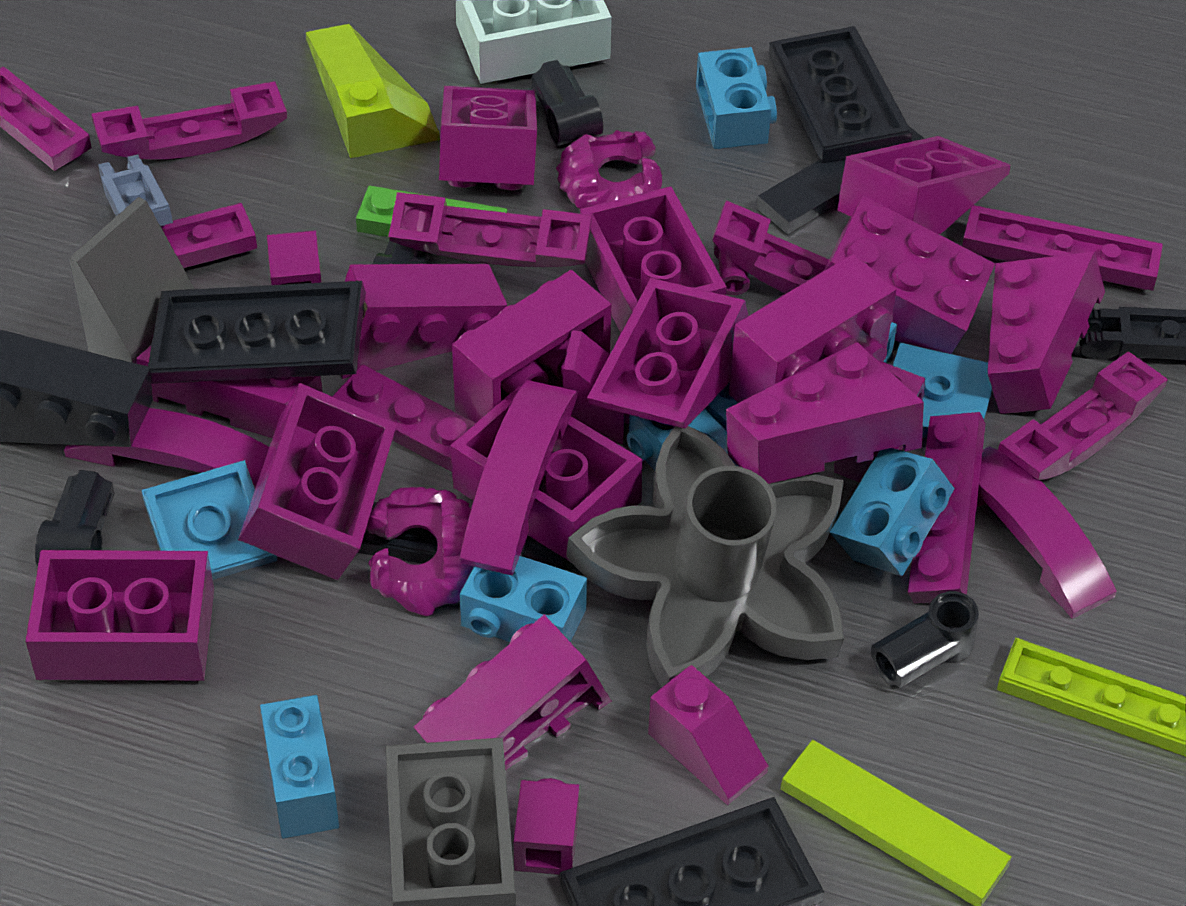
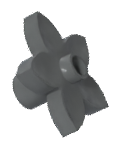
M675 426L663 442L656 463L653 479L654 507L628 506L610 510L592 518L568 539L566 557L588 580L605 591L624 598L639 600L655 599L647 627L646 648L650 667L661 688L690 665H693L705 677L714 672L727 656L734 634L737 631H741L749 640L764 650L779 656L803 660L838 657L844 641L840 609L831 589L816 571L805 564L824 546L834 526L840 507L844 480L813 473L768 484L755 472L735 466L725 450L706 434L690 426L686 429Z

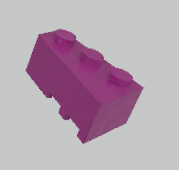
M1095 251L995 263L988 377L1000 414L1051 409L1072 365L1071 354L1079 338H1084L1088 331V318L1095 303H1101L1105 294Z
M856 342L726 409L728 456L739 467L755 472L770 484L824 471L825 463L854 457L856 462L860 463L872 460L873 452L900 445H903L905 452L922 448L924 402Z

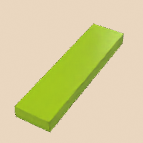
M1015 638L998 682V691L1186 757V696Z
M813 739L782 778V791L974 906H982L1009 867L1012 856Z

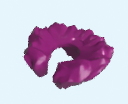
M618 129L610 135L599 137L585 134L567 146L561 154V162L556 167L560 189L567 192L571 203L575 204L579 209L661 189L663 182L661 168L654 160L650 159L656 152L652 138L644 131L631 133L620 132ZM611 160H624L634 164H642V172L621 182H612L604 179L599 174V169L604 163Z
M401 487L394 490L388 497L379 499L370 513L366 527L370 534H376L385 540H391L408 529L424 528L436 537L438 548L431 560L420 565H411L401 559L389 556L388 548L378 551L368 562L371 567L370 583L372 588L379 590L385 598H394L406 610L424 616L432 615L436 607L460 602V593L474 566L460 563V553L472 509L469 507V503L462 499H457V496L450 491L435 490L434 488L426 489L424 487Z

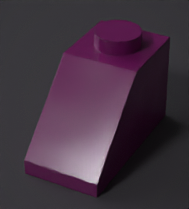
M572 330L563 367V388L577 391V399L571 417L616 444H623L630 414L591 405L587 399L610 354L582 331Z
M693 665L687 667L650 697L648 734L725 804L729 805L768 773L769 766L732 699Z

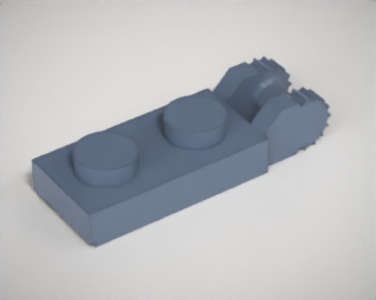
M138 154L127 158L128 170L115 173L114 168H112L109 162L98 165L105 195L116 216L136 198L140 197L147 201L160 226L173 223L170 207L149 166L143 165Z

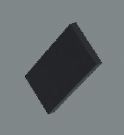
M855 26L769 42V56L822 163L846 159V156L912 142V131Z
M363 281L161 291L148 367L151 370V383L356 374L366 295Z
M775 797L560 872V885L570 906H813L823 902L824 890Z

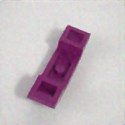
M273 81L230 89L231 103L144 119H142L138 105L92 113L91 115L102 152L127 158L138 154L140 159H175L207 154L246 142L287 119V111L277 84Z
M397 192L388 237L391 242L409 248L471 262L516 267L576 266L585 264L592 215L546 209L542 210L541 217L447 206L446 198Z
M726 200L722 207L712 241L726 256L746 272L786 294L824 271L829 259L767 233L771 219Z
M1128 351L1097 373L1093 387L1042 424L1032 419L1001 441L998 450L1037 480L1063 474L1090 458L1118 436L1165 388L1168 379Z
M526 380L508 408L487 458L464 535L460 553L461 564L513 576L529 532V513L556 439L562 440L577 399V391Z
M149 408L131 447L66 445L64 453L65 457L111 467H115L119 457L124 456L200 473L245 460L254 488H256L269 446L246 434L206 419L174 411Z
M990 446L983 449L977 507L987 503L1043 568L1039 582L1069 617L1074 619L1115 598L1117 591L1100 557L1080 526L1057 497L1040 480H1037L999 450Z

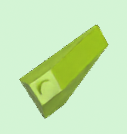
M350 24L306 32V40L350 158L440 140V133L428 103Z

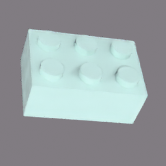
M456 0V26L480 84L534 74L541 68L543 63L558 60L560 64L570 67L610 59L612 17L604 0Z

